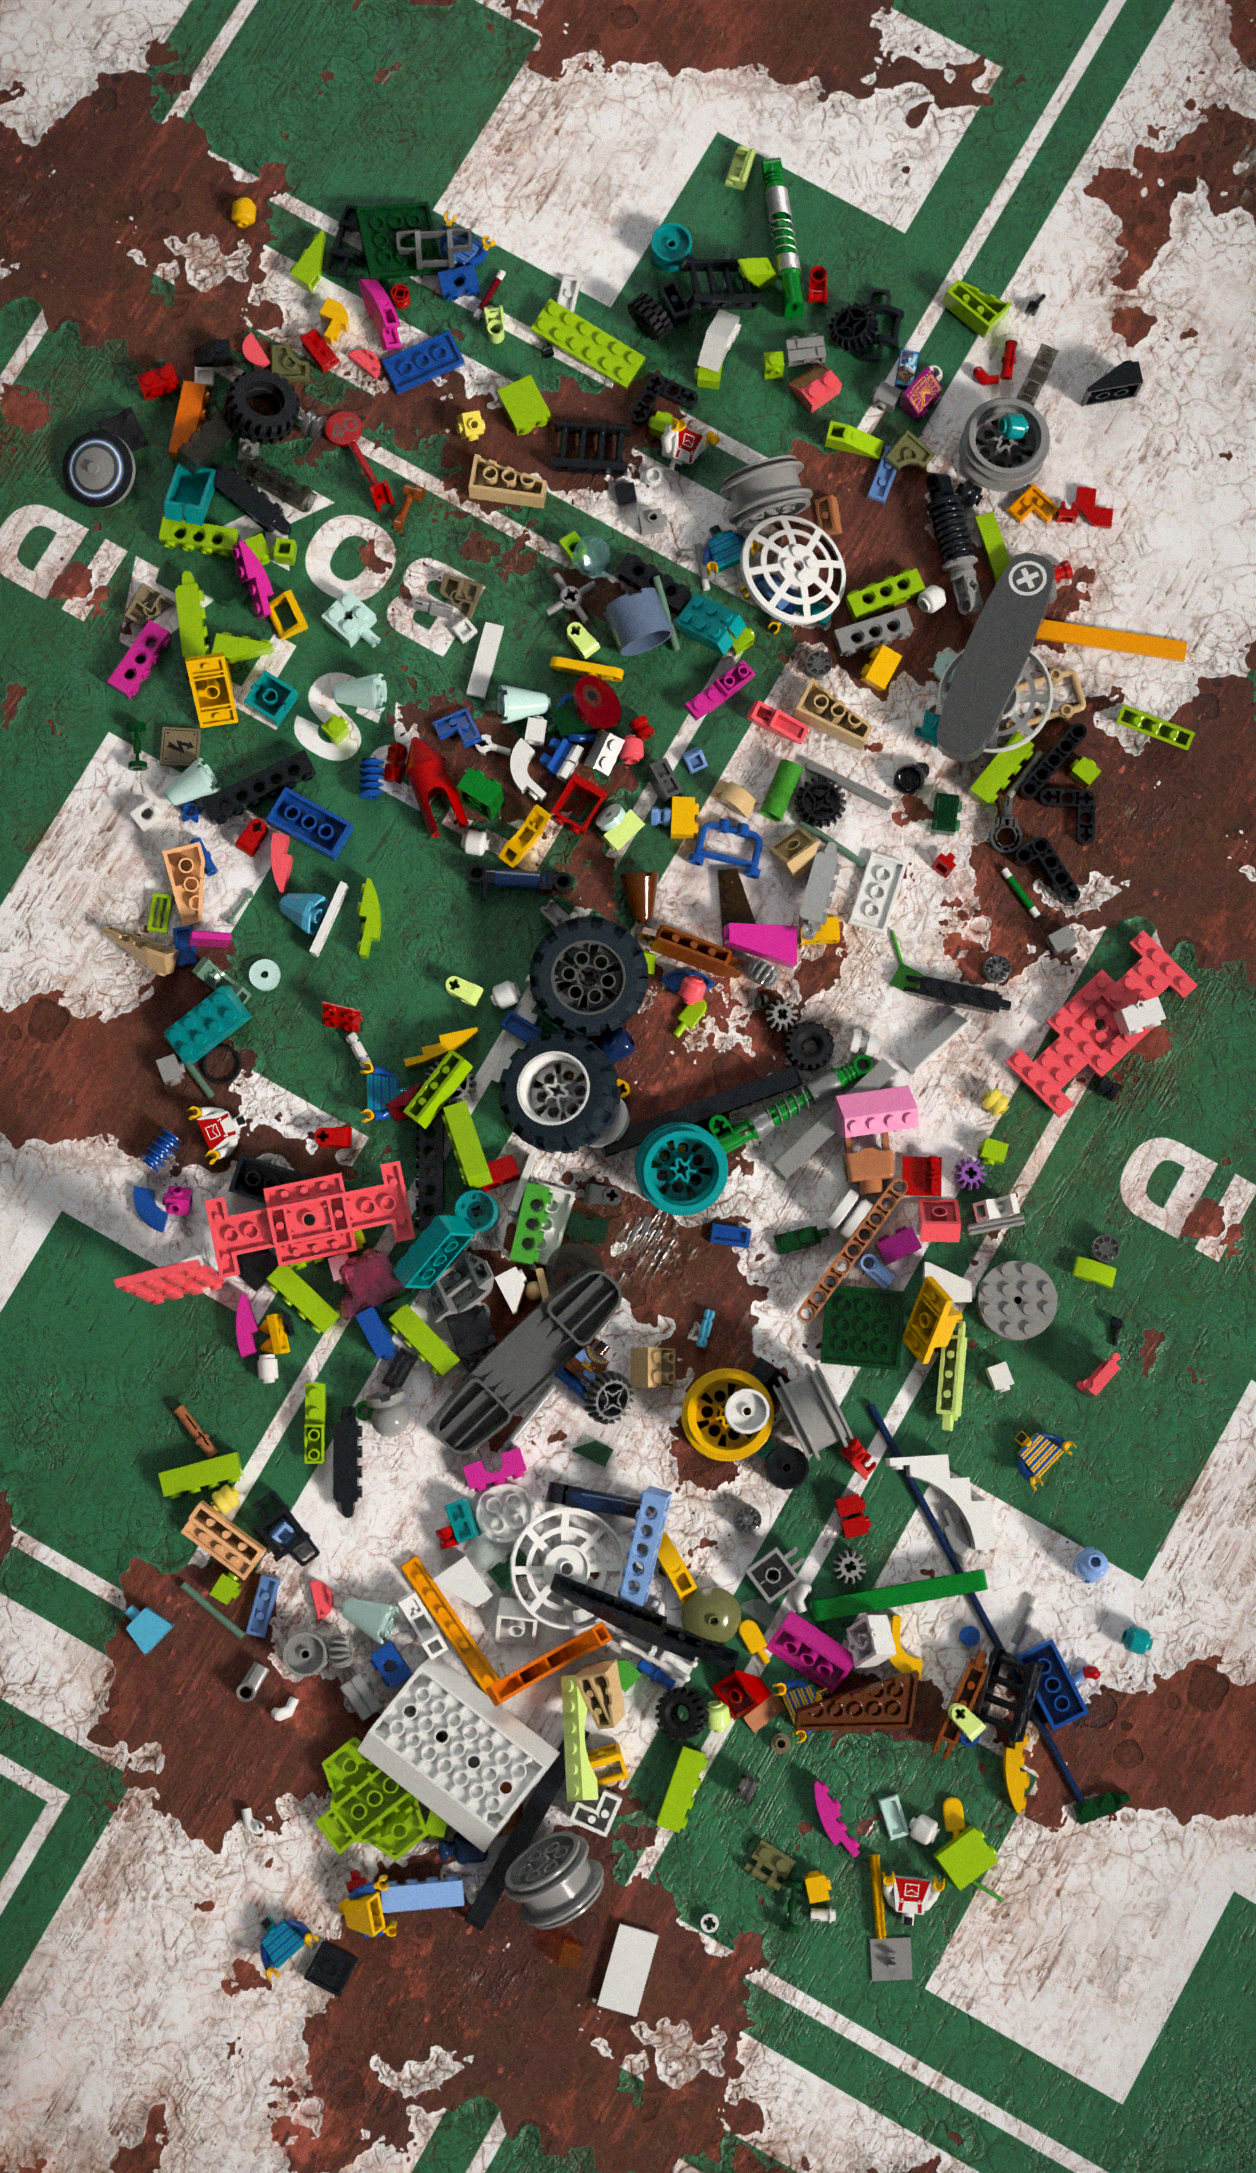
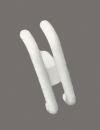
M624 1639L618 1642L620 1647L641 1658H645L648 1662L684 1682H689L690 1676L665 1662L667 1655L669 1654L692 1668L698 1665L695 1659L690 1661L651 1644L652 1646L649 1652Z

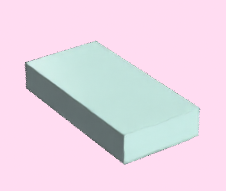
M895 1794L879 1799L878 1803L890 1840L909 1835L898 1795Z

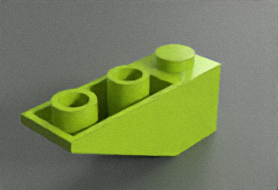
M324 230L314 235L311 241L312 244L308 249H304L301 259L298 263H294L290 269L292 282L309 293L312 292L321 279L326 244Z
M768 258L737 260L740 265L738 267L740 274L743 278L746 277L747 281L751 282L754 287L757 286L763 290L779 280L777 270L773 262Z
M830 421L825 447L880 459L884 441L850 425Z
M222 632V634L216 633L212 654L224 652L225 660L230 664H235L273 653L275 649L273 644L265 639L256 641L248 636L235 637L231 633Z

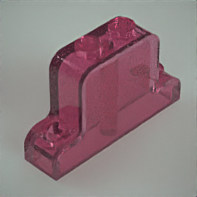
M373 1248L367 1249L362 1253L363 1255L347 1259L345 1264L340 1267L339 1274L348 1295L340 1300L337 1309L340 1316L346 1321L368 1308L374 1307L409 1289L404 1288L392 1271L393 1268L387 1255Z

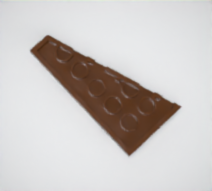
M917 1670L910 1671L796 1708L794 1728L796 1731L912 1728L919 1672Z

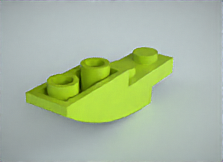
M370 878L366 879V883H362L361 894L363 898L362 902H358L357 913H359L360 919L366 920L361 925L362 941L359 940L357 944V952H359L360 958L364 959L369 958L372 941L380 942L381 909L375 887Z
M326 1382L305 1383L304 1464H325Z

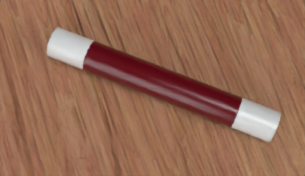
M501 269L498 271L473 315L475 320L479 321L484 307L488 306L506 274L505 271Z

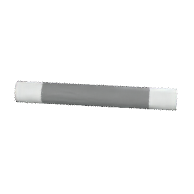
M696 534L692 537L703 591L710 590L707 569L703 563L701 538L699 534Z
M1031 1598L1006 1650L1007 1652L1014 1655L1037 1607L1038 1599Z

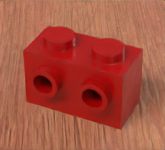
M172 363L136 375L146 401L181 389Z

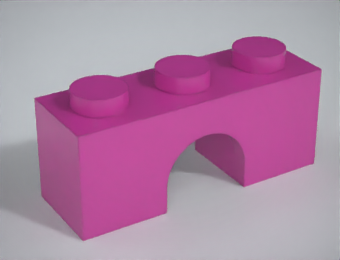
M520 1448L501 1454L503 1465L496 1473L488 1472L482 1460L463 1466L469 1489H474L475 1492L487 1489L486 1484L493 1482L494 1486L505 1483L504 1478L512 1476L513 1479L524 1476L523 1472L527 1471Z

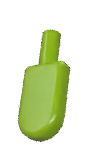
M704 999L698 1003L694 1002V1005L687 1004L677 1017L681 1023L672 1033L674 1036L679 1038L687 1027L693 1029L707 1010V1004Z

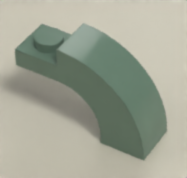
M205 956L202 957L192 970L196 977L213 991H216L221 986H231L243 1004L252 995Z

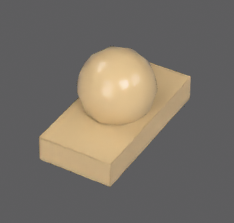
M538 1268L535 1269L538 1282L531 1281L527 1283L524 1293L530 1300H538L542 1297V1301H544L550 1295L544 1270Z

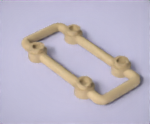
M1052 668L1049 670L1053 685L1059 684L1062 678L1071 677L1079 704L1075 706L1070 704L1061 705L1057 711L1050 712L1047 721L1056 718L1069 720L1074 713L1081 712L1086 707V700L1079 677L1073 669L1060 671L1057 668ZM1044 676L1033 678L1035 686L1046 683ZM1027 681L1019 682L1016 685L1018 690L1029 688ZM1044 714L1031 717L1026 724L1031 726L1040 723ZM1008 719L1004 725L999 726L998 731L1007 730L1016 724L1011 719Z

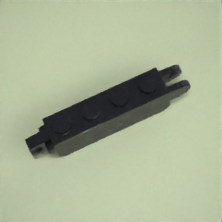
M212 462L207 467L215 469L216 477L213 483L216 491L267 533L274 532L275 529L284 536L291 533L290 522L285 519L284 509L275 502L273 504L269 501L270 498L263 491L258 492L254 489L255 486L248 479L243 480L236 469H230L226 465L223 468L215 462Z
M906 975L905 980L911 983H918L919 989L904 987L903 992L917 995V998L986 1014L999 1013L1000 1009L1009 1011L1012 1001L1002 999V995H999L997 991L922 976L921 978Z
M343 1406L340 1422H336L333 1425V1498L337 1502H341L342 1515L345 1518H351L354 1515L355 1502H359V1498L363 1496V1487L359 1486V1478L363 1476V1467L359 1466V1458L363 1456V1447L359 1446V1438L363 1436L362 1425L359 1426V1422L356 1420L354 1406Z

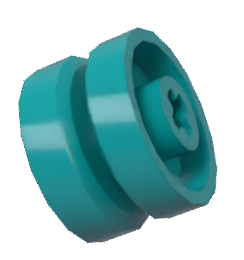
M671 222L663 224L655 230L651 240V257L657 268L664 272H678L683 262L691 258L692 238L684 226Z

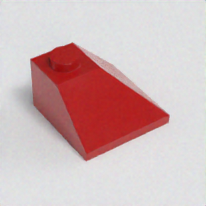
M738 1670L711 1687L719 1700L728 1705L730 1715L734 1721L759 1706L771 1695V1692L760 1677Z

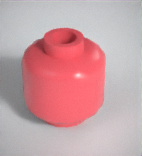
M626 735L623 739L625 742L620 750L619 757L625 764H637L644 757L643 741L637 738L636 735Z
M695 975L683 978L679 989V996L683 998L684 1003L694 1005V1002L698 1003L703 1000L706 991V984L703 982V978Z

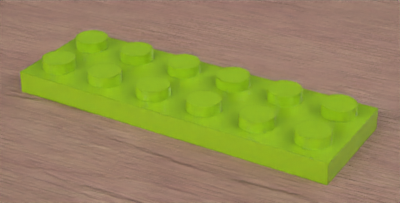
M551 298L530 328V332L625 390L646 358Z

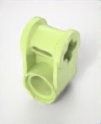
M503 305L495 308H487L485 306L484 313L488 338L492 343H501L505 337ZM494 330H499L500 332H499V333H493L492 331H494Z
M573 622L568 626L567 639L584 660L600 649L598 642L587 632L582 624ZM573 630H574L575 632L579 631V635H578V636H577V634H573V635H572V631H573Z
M451 976L446 981V991L448 994L470 1006L476 1007L484 991L482 987L457 976ZM457 982L459 988L451 990L450 984Z
M953 1703L948 1708L949 1718L971 1742L986 1728L981 1720L964 1705ZM956 1709L961 1710V1717L956 1716Z

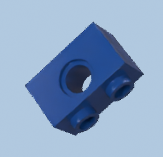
M474 264L437 272L444 301H454L459 297H471L480 293ZM457 282L463 283L462 286H456L455 284Z
M389 1641L370 1655L372 1658L370 1660L371 1665L376 1671L380 1670L383 1675L381 1679L387 1688L391 1686L394 1689L414 1674L392 1641ZM391 1660L395 1663L394 1671L390 1672L385 1669L386 1661Z

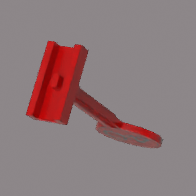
M342 411L335 413L326 422L325 432L327 438L337 446L350 447L371 484L369 490L377 512H380V506L387 502L391 506L394 505L389 484L386 480L378 482L356 443L362 434L361 420L356 414Z

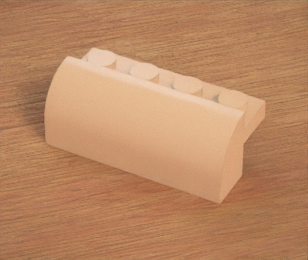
M205 1501L199 1502L189 1516V1521L181 1531L182 1534L243 1580L248 1577L267 1551L266 1547Z

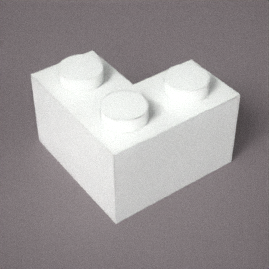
M603 1789L596 1807L583 1801H576L569 1821L607 1837L621 1804L622 1796Z

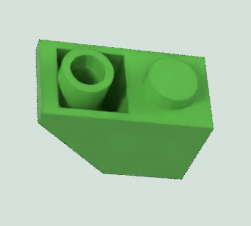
M627 1659L617 1660L621 1689L626 1693L642 1673ZM599 1660L598 1662L611 1661V1660Z

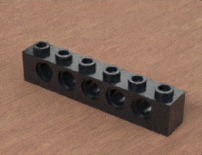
M304 749L202 800L201 803L212 824L222 825L228 821V818L240 816L246 809L258 807L262 804V801L268 798H276L285 787L292 790L297 786L296 784L302 781H310L316 775V771ZM297 768L299 772L297 775H290V770ZM275 777L282 778L279 784L272 783ZM262 785L265 787L262 792H255L257 786ZM241 794L247 795L245 801H238V797ZM223 803L230 804L227 810L221 809Z
M439 1112L426 1129L416 1123V1129H420V1137H416V1149H419V1156L416 1157V1168H419V1176H416L415 1183L416 1188H419V1195L415 1197V1206L419 1207V1215H415V1227H419L420 1232L428 1228L433 1218L438 1215H444L443 1112ZM430 1128L434 1129L435 1135L432 1138H427L425 1131ZM433 1148L435 1150L434 1156L426 1157L424 1154L425 1150ZM426 1168H434L435 1174L432 1177L425 1176L424 1171ZM433 1187L435 1189L434 1195L426 1196L424 1194L425 1189ZM432 1206L435 1208L432 1216L424 1214L426 1207Z

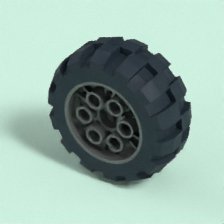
M596 916L569 919L549 931L535 949L529 970L530 990L533 999L547 1020L560 1027L563 1031L586 1036H599L606 1032H613L625 1025L642 1005L647 993L649 980L648 963L637 939L617 922L615 923ZM590 945L598 947L595 958L590 957ZM567 953L574 960L575 963L573 965L563 960ZM580 953H584L588 957L587 962L584 964L577 961L576 957ZM598 957L606 958L607 965L605 967L597 966L596 959ZM615 963L618 964L619 970L607 972L608 967ZM567 968H571L575 972V976L571 979L564 976V970ZM582 970L587 973L592 971L594 980H585L586 975ZM606 975H610L614 979L613 984L610 986L603 984L602 979ZM570 982L571 985L562 990L559 983ZM579 987L582 992L579 997L572 996L570 993L571 988ZM604 988L614 993L610 999L602 991ZM593 990H597L601 994V998L597 1001L590 998V992ZM583 995L587 996V1006L580 1005Z

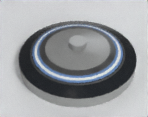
M87 432L76 438L65 453L62 465L65 486L71 496L85 506L102 509L118 504L127 496L135 480V460L129 446L121 438L109 432Z

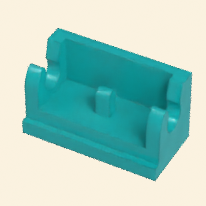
M468 1497L445 1505L458 1544L481 1535Z

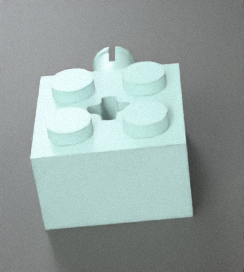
M348 589L321 616L323 623L350 648L361 637L373 648L377 646L375 643L379 644L381 638L370 630L377 622L375 613Z

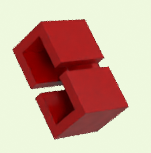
M853 1494L834 1500L838 1517L855 1513L859 1514L857 1517L840 1521L845 1539L869 1533L868 1528H871L869 1517H865L863 1509L866 1508L863 1496L859 1497V1494Z

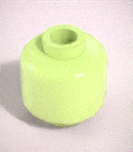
M720 1700L709 1702V1708L705 1709V1712H709V1717L705 1718L708 1721L706 1727L714 1730L716 1733L725 1731L726 1727L731 1724L728 1705Z

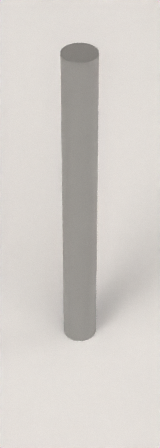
M551 1382L503 1446L507 1449L512 1447L558 1386Z

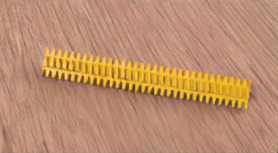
M872 1854L868 1856L871 1859L869 1860L871 1862L869 1863L871 1864L869 1869L872 1870L870 1871L872 1872L870 1873L872 1875L870 1880H873L871 1881L873 1883L871 1884L873 1885L871 1890L874 1893L872 1894L874 1896L872 1897L874 1898L872 1903L875 1906L873 1907L875 1909L873 1910L875 1911L873 1916L876 1917L874 1918L876 1919L874 1920L876 1922L874 1927H877L875 1928L877 1930L875 1931L877 1932L875 1937L877 1939H884L887 1936L880 1855Z

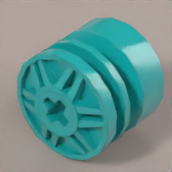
M471 1190L459 1197L455 1204L454 1213L455 1216L464 1217L474 1232L482 1233L489 1231L496 1225L500 1210L494 1197L483 1191ZM480 1208L483 1214L477 1216L474 1210Z

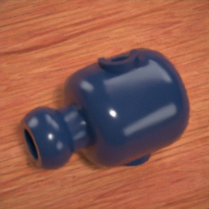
M623 1027L604 1034L597 1041L598 1048L607 1055V1058L613 1064L620 1062L635 1051L634 1041Z
M459 1832L454 1834L452 1842L447 1840L438 1842V1854L442 1860L454 1856L458 1864L465 1865L481 1863L488 1858V1849L485 1853L482 1852Z

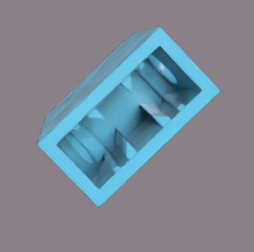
M131 1605L124 1613L132 1621L126 1627V1630L144 1654H148L175 1626L171 1621L150 1607H145L140 1612L134 1605Z

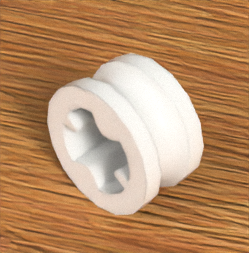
M712 1913L705 1914L701 1919V1928L707 1933L717 1930L719 1926L717 1916ZM708 1917L713 1918L712 1921L716 1923L714 1927L711 1926V1929H708L707 1924H704V1920H708Z

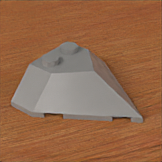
M462 1250L432 1285L431 1298H428V1307L435 1322L447 1320L446 1317L468 1312L492 1293L494 1275L486 1260Z

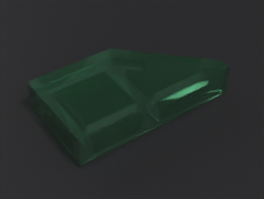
M593 1441L575 1447L572 1451L605 1467L614 1449L598 1441Z

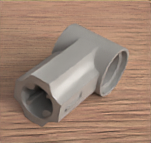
M254 1661L243 1682L237 1688V1697L244 1702L253 1700L269 1669ZM246 1686L251 1688L252 1691L249 1698H244L241 1693L242 1689Z

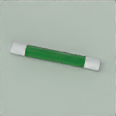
M1007 867L1003 869L1001 873L1034 918L1038 917L1040 912Z

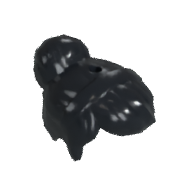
M917 762L916 764L910 763L902 766L894 775L893 786L902 794L908 793L913 795L923 787L925 778L929 775V765L924 762Z

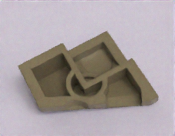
M444 573L439 592L445 598H448L452 605L458 608L465 617L471 620L484 584L451 573Z
M141 583L123 616L141 626L151 618L161 614L164 610L174 606L175 602L148 585Z

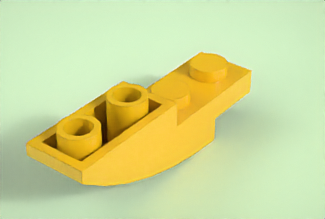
M664 1532L657 1560L683 1607L686 1600L697 1591V1586L669 1536Z
M1026 1733L1023 1742H1013L1012 1747L1004 1746L1003 1777L1006 1792L1014 1811L1020 1814L1022 1809L1026 1807L1027 1799L1024 1797L1025 1788L1028 1789L1030 1782L1027 1772L1020 1770V1766L1023 1767L1025 1762V1755L1022 1753L1023 1747L1027 1746L1028 1734Z

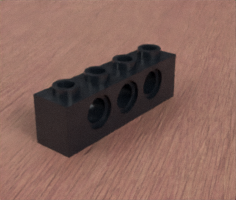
M627 553L615 570V577L639 591L642 588H655L649 582L653 580L652 577L659 575L664 593L668 590L675 592L673 596H668L665 593L669 611L679 616L691 599L692 592H690V589L684 584L679 585L674 582L670 575H663L658 572L654 565H647L638 555ZM640 570L643 572V574L641 576H636L634 574V571Z

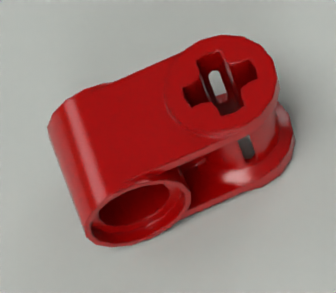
M814 266L810 271L808 304H811V302L827 304V273L822 266ZM819 275L822 279L816 280L813 276Z
M253 819L237 839L235 847L248 856L253 857L268 834V827L264 821ZM256 826H257V827H261L262 830H261V831H259V830L256 831V830H255V827H256Z
M319 1128L314 1134V1139L320 1147L352 1148V1128ZM322 1133L329 1137L325 1139V1142L318 1138V1136H322Z

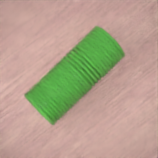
M780 760L772 783L759 810L761 815L773 821H782L803 771L800 765L789 760Z

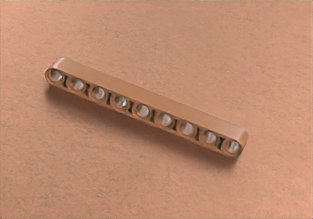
M896 1178L890 1183L800 1306L797 1312V1319L801 1323L808 1324L813 1321L905 1195L908 1185L904 1179ZM893 1185H901L903 1192H895ZM882 1200H889L892 1204L891 1208H884ZM872 1215L878 1216L880 1223H872L870 1217ZM866 1231L869 1238L866 1240L861 1239L859 1232ZM850 1246L855 1247L857 1254L854 1256L850 1255L847 1248ZM843 1262L846 1270H837L836 1263ZM832 1278L834 1280V1286H826L824 1283V1279ZM814 1294H821L823 1301L816 1303L813 1300ZM808 1309L811 1312V1318H803L801 1311Z

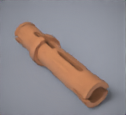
M184 1404L178 1407L173 1413L176 1414L196 1441L195 1445L202 1449L208 1460L213 1458L219 1451L209 1440L210 1436L203 1432Z

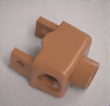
M888 1132L880 1134L882 1151L876 1150L873 1147L864 1148L861 1152L853 1153L851 1137L843 1138L845 1155L842 1157L846 1182L848 1184H859L860 1195L884 1193L882 1181H889L894 1176L893 1150H890Z

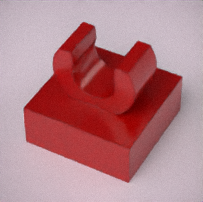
M1065 501L1061 503L1056 515V522L1075 524L1078 518L1075 502H1072L1071 509L1065 508Z
M951 852L947 856L941 853L931 867L944 878H947L956 866L953 862L956 856Z
M358 1869L350 1871L352 1881L346 1882L347 1891L350 1893L357 1887L369 1883L366 1877L361 1878Z

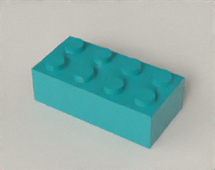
M221 986L163 1033L185 1064H194L250 1020L252 1016L231 986Z
M438 1215L432 1219L431 1224L420 1234L418 1240L409 1247L404 1257L398 1260L397 1265L392 1271L404 1288L430 1289L474 1237L475 1232L464 1217Z

